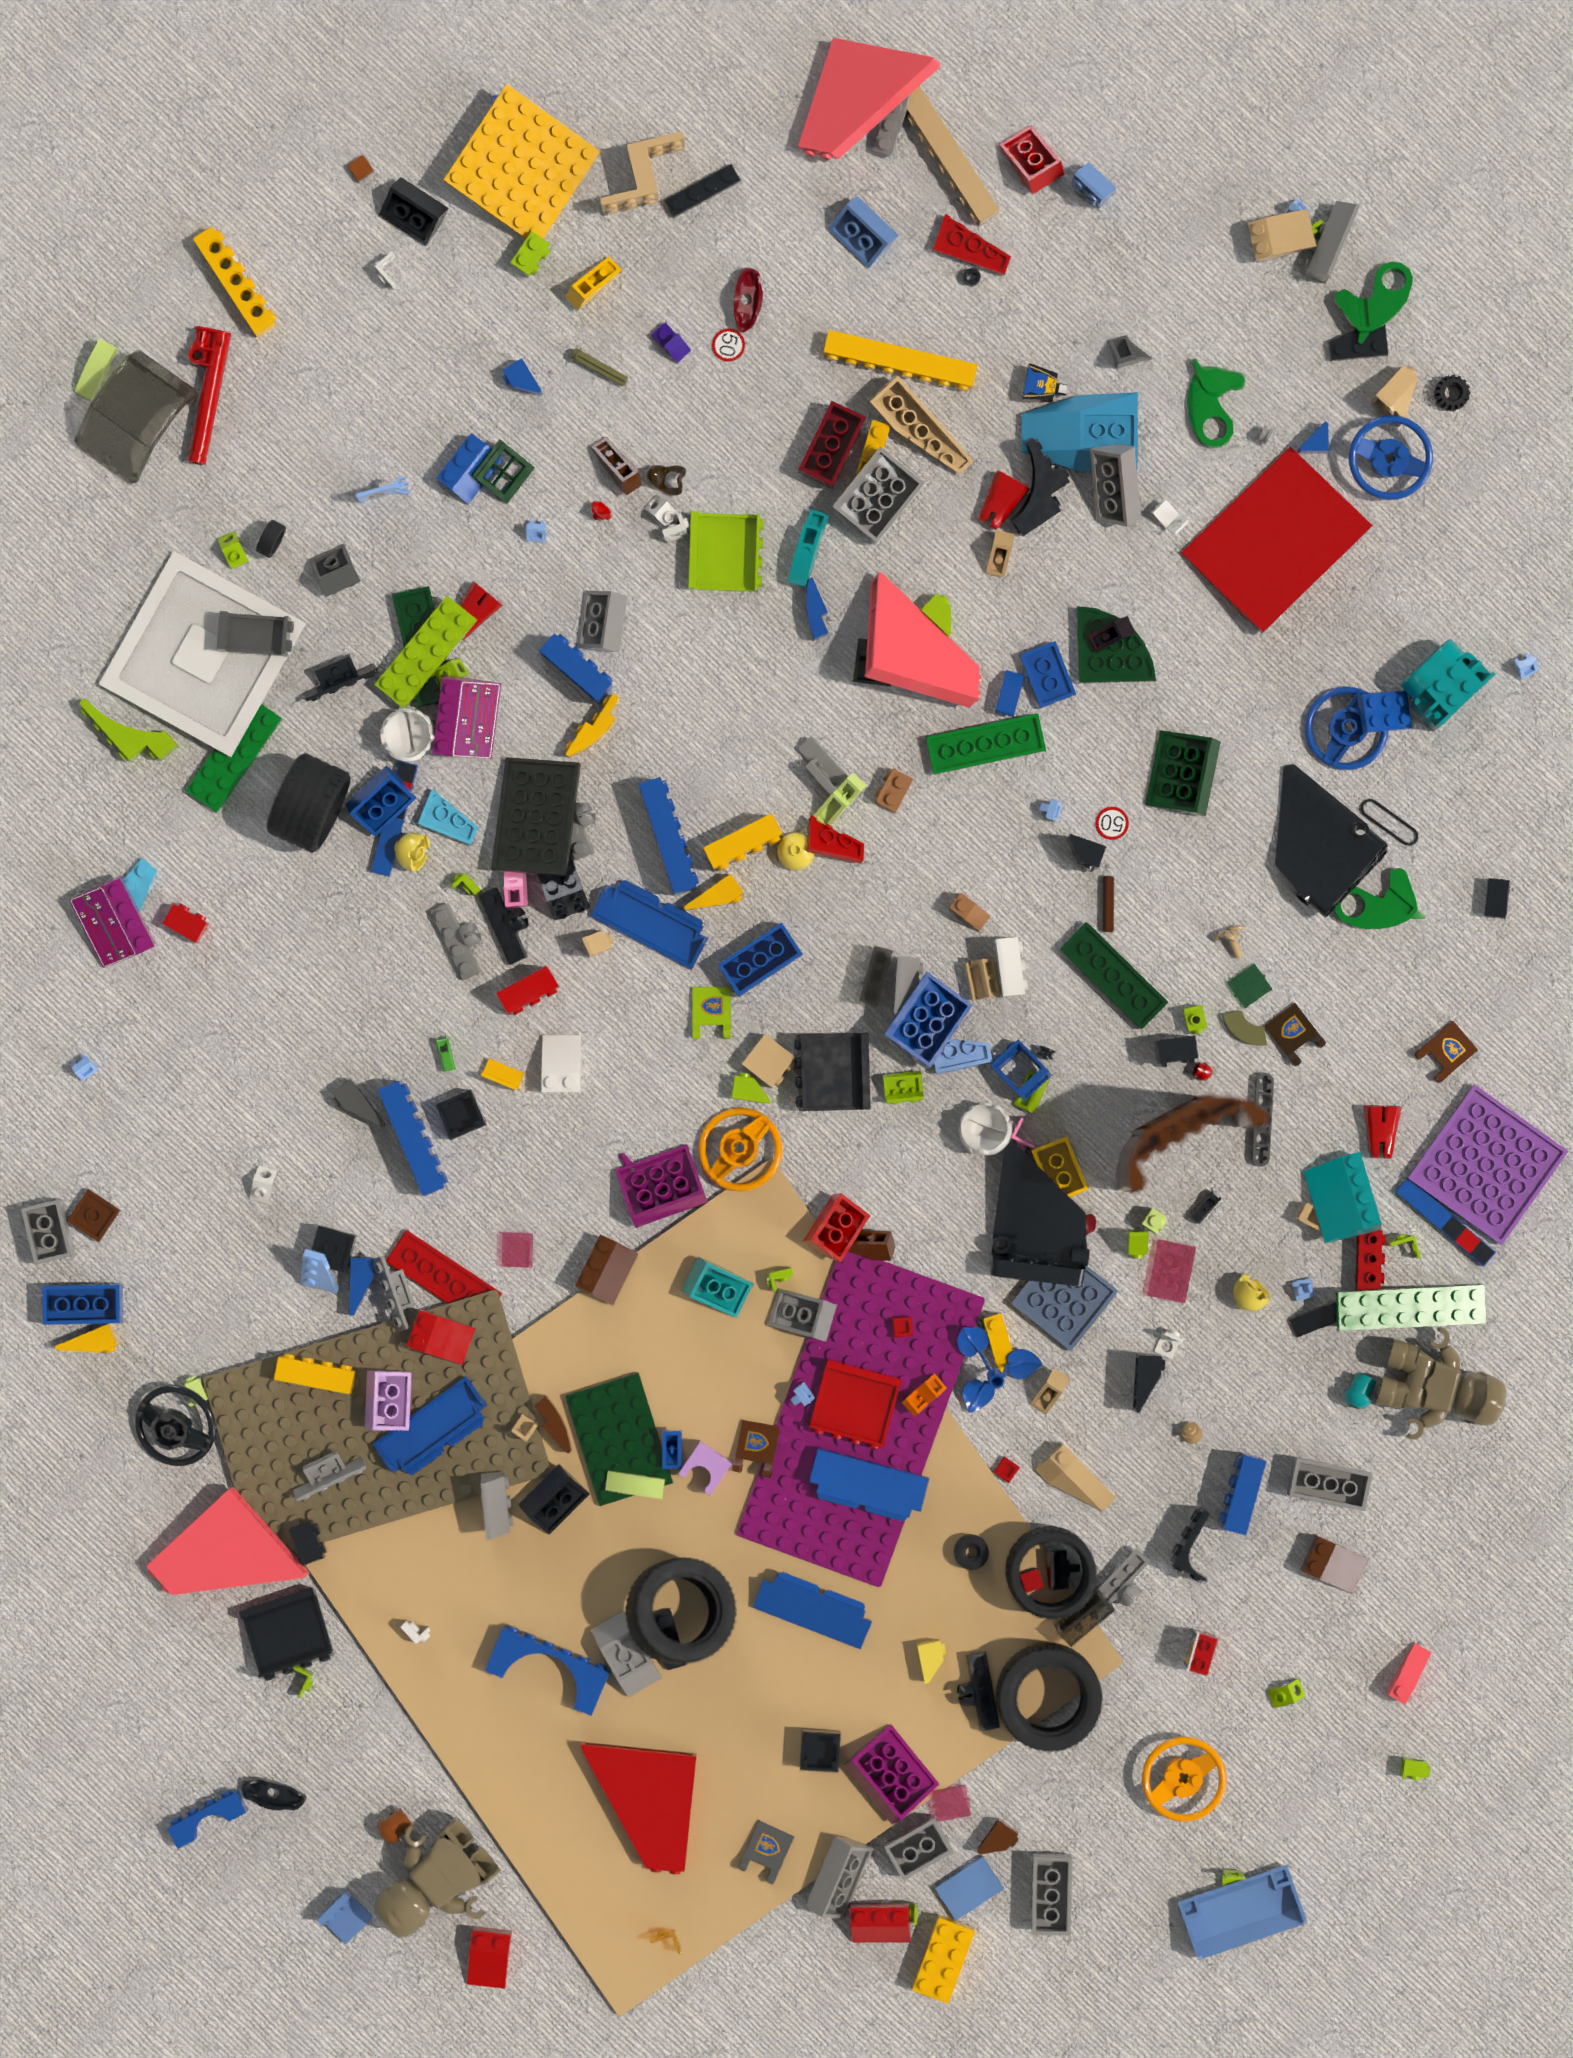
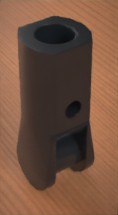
M1212 1190L1190 1217L1198 1224H1201L1221 1200V1197L1218 1198ZM1208 1199L1213 1203L1211 1207L1205 1204Z

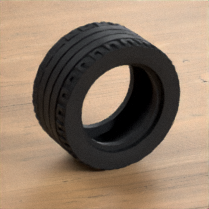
M690 1557L665 1560L643 1571L637 1580L633 1582L634 1585L630 1588L631 1590L626 1599L627 1604L625 1605L627 1628H629V1633L632 1635L636 1645L640 1647V1650L659 1662L662 1661L669 1664L694 1663L707 1659L709 1656L714 1655L715 1652H718L724 1646V1643L729 1640L728 1637L732 1634L731 1631L736 1623L735 1617H737L735 1594L732 1592L733 1589L730 1587V1583L725 1579L726 1577L721 1574L722 1572L703 1560L700 1561ZM673 1579H683L696 1585L705 1596L708 1605V1619L703 1631L694 1640L685 1644L674 1642L665 1637L658 1629L653 1616V1604L658 1591L663 1585Z
M1049 1642L1027 1646L1021 1649L1020 1652H1016L1006 1662L999 1675L996 1686V1702L1001 1719L1012 1736L1031 1749L1041 1750L1042 1752H1059L1067 1748L1070 1749L1088 1737V1734L1097 1725L1096 1723L1101 1715L1103 1698L1099 1679L1089 1662L1080 1653L1069 1648V1646ZM1047 1666L1059 1667L1068 1671L1077 1679L1080 1686V1702L1076 1712L1068 1721L1055 1727H1041L1029 1722L1020 1713L1017 1704L1018 1690L1025 1677L1032 1671Z

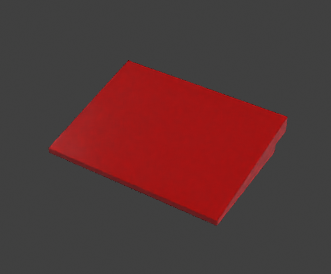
M1290 446L1181 554L1262 634L1373 525Z

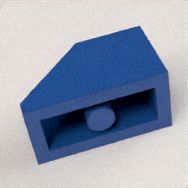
M522 358L503 369L504 375L502 379L507 387L511 385L514 390L538 396L543 394Z

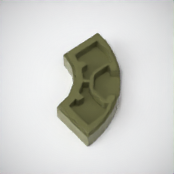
M1242 1011L1222 1014L1227 1028L1238 1039L1250 1045H1267L1264 1026H1255L1249 1023Z

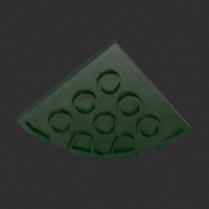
M1077 606L1079 684L1155 682L1156 676L1153 660L1139 634L1136 632L1128 638L1096 653L1088 635L1120 618L1097 608Z

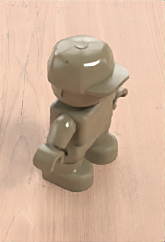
M1437 1327V1331L1443 1333V1342L1437 1344L1431 1341L1429 1343L1431 1346L1440 1349L1438 1353L1442 1363L1435 1361L1418 1349L1417 1346L1392 1338L1393 1347L1386 1367L1400 1370L1398 1381L1386 1376L1382 1377L1380 1393L1377 1401L1375 1400L1374 1403L1396 1410L1401 1408L1429 1409L1420 1416L1421 1419L1419 1420L1416 1418L1407 1419L1409 1423H1416L1418 1425V1431L1415 1434L1408 1433L1406 1435L1409 1439H1417L1422 1436L1425 1427L1428 1429L1442 1423L1446 1414L1451 1411L1453 1403L1455 1404V1413L1459 1418L1464 1419V1422L1483 1426L1495 1424L1505 1407L1506 1387L1494 1376L1482 1371L1477 1373L1470 1372L1460 1381V1357L1451 1345L1448 1346L1450 1340L1449 1333L1441 1327Z
M457 1816L440 1831L428 1853L423 1858L419 1845L425 1841L426 1835L421 1834L418 1840H412L409 1835L413 1830L412 1824L408 1825L404 1832L405 1839L409 1844L406 1848L404 1864L414 1884L406 1880H399L389 1884L378 1895L374 1904V1911L383 1927L399 1938L414 1934L425 1925V1920L430 1915L428 1901L435 1908L440 1909L446 1914H463V1911H466L471 1918L480 1919L486 1913L485 1911L472 1912L470 1910L471 1904L477 1902V1896L468 1898L466 1902L464 1899L455 1896L489 1882L501 1872L495 1861L482 1846L474 1851L470 1858L462 1851L475 1838Z

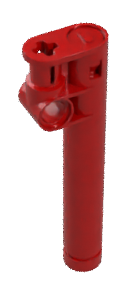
M194 326L196 334L191 349L188 352V357L195 366L205 368L187 461L206 465V455H208L232 334L222 330ZM201 352L203 354L202 358L198 361L194 360V354Z

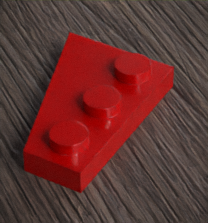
M812 815L809 817L807 852L859 864L863 862L864 843L845 833L841 834L833 830L831 825L827 823L826 825L822 824Z

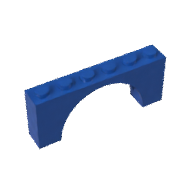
M512 1625L504 1626L485 1671L503 1678L508 1668L524 1656L537 1653L554 1656L565 1663L574 1676L577 1687L574 1709L592 1716L610 1673L607 1670L608 1666L598 1662L595 1665L589 1662V1658L582 1655L576 1657L572 1655V1651L562 1647L560 1650L555 1648V1644L550 1641L544 1640L541 1642L536 1640L537 1636L528 1632L522 1634L518 1632L519 1629Z

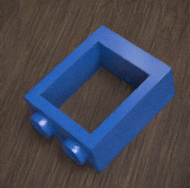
M1019 1039L1016 1042H1011L1007 1046L1006 1051L1002 1055L996 1056L990 1065L1024 1102L1052 1076L1049 1070ZM1022 1051L1037 1066L1039 1071L1019 1089L1001 1069Z

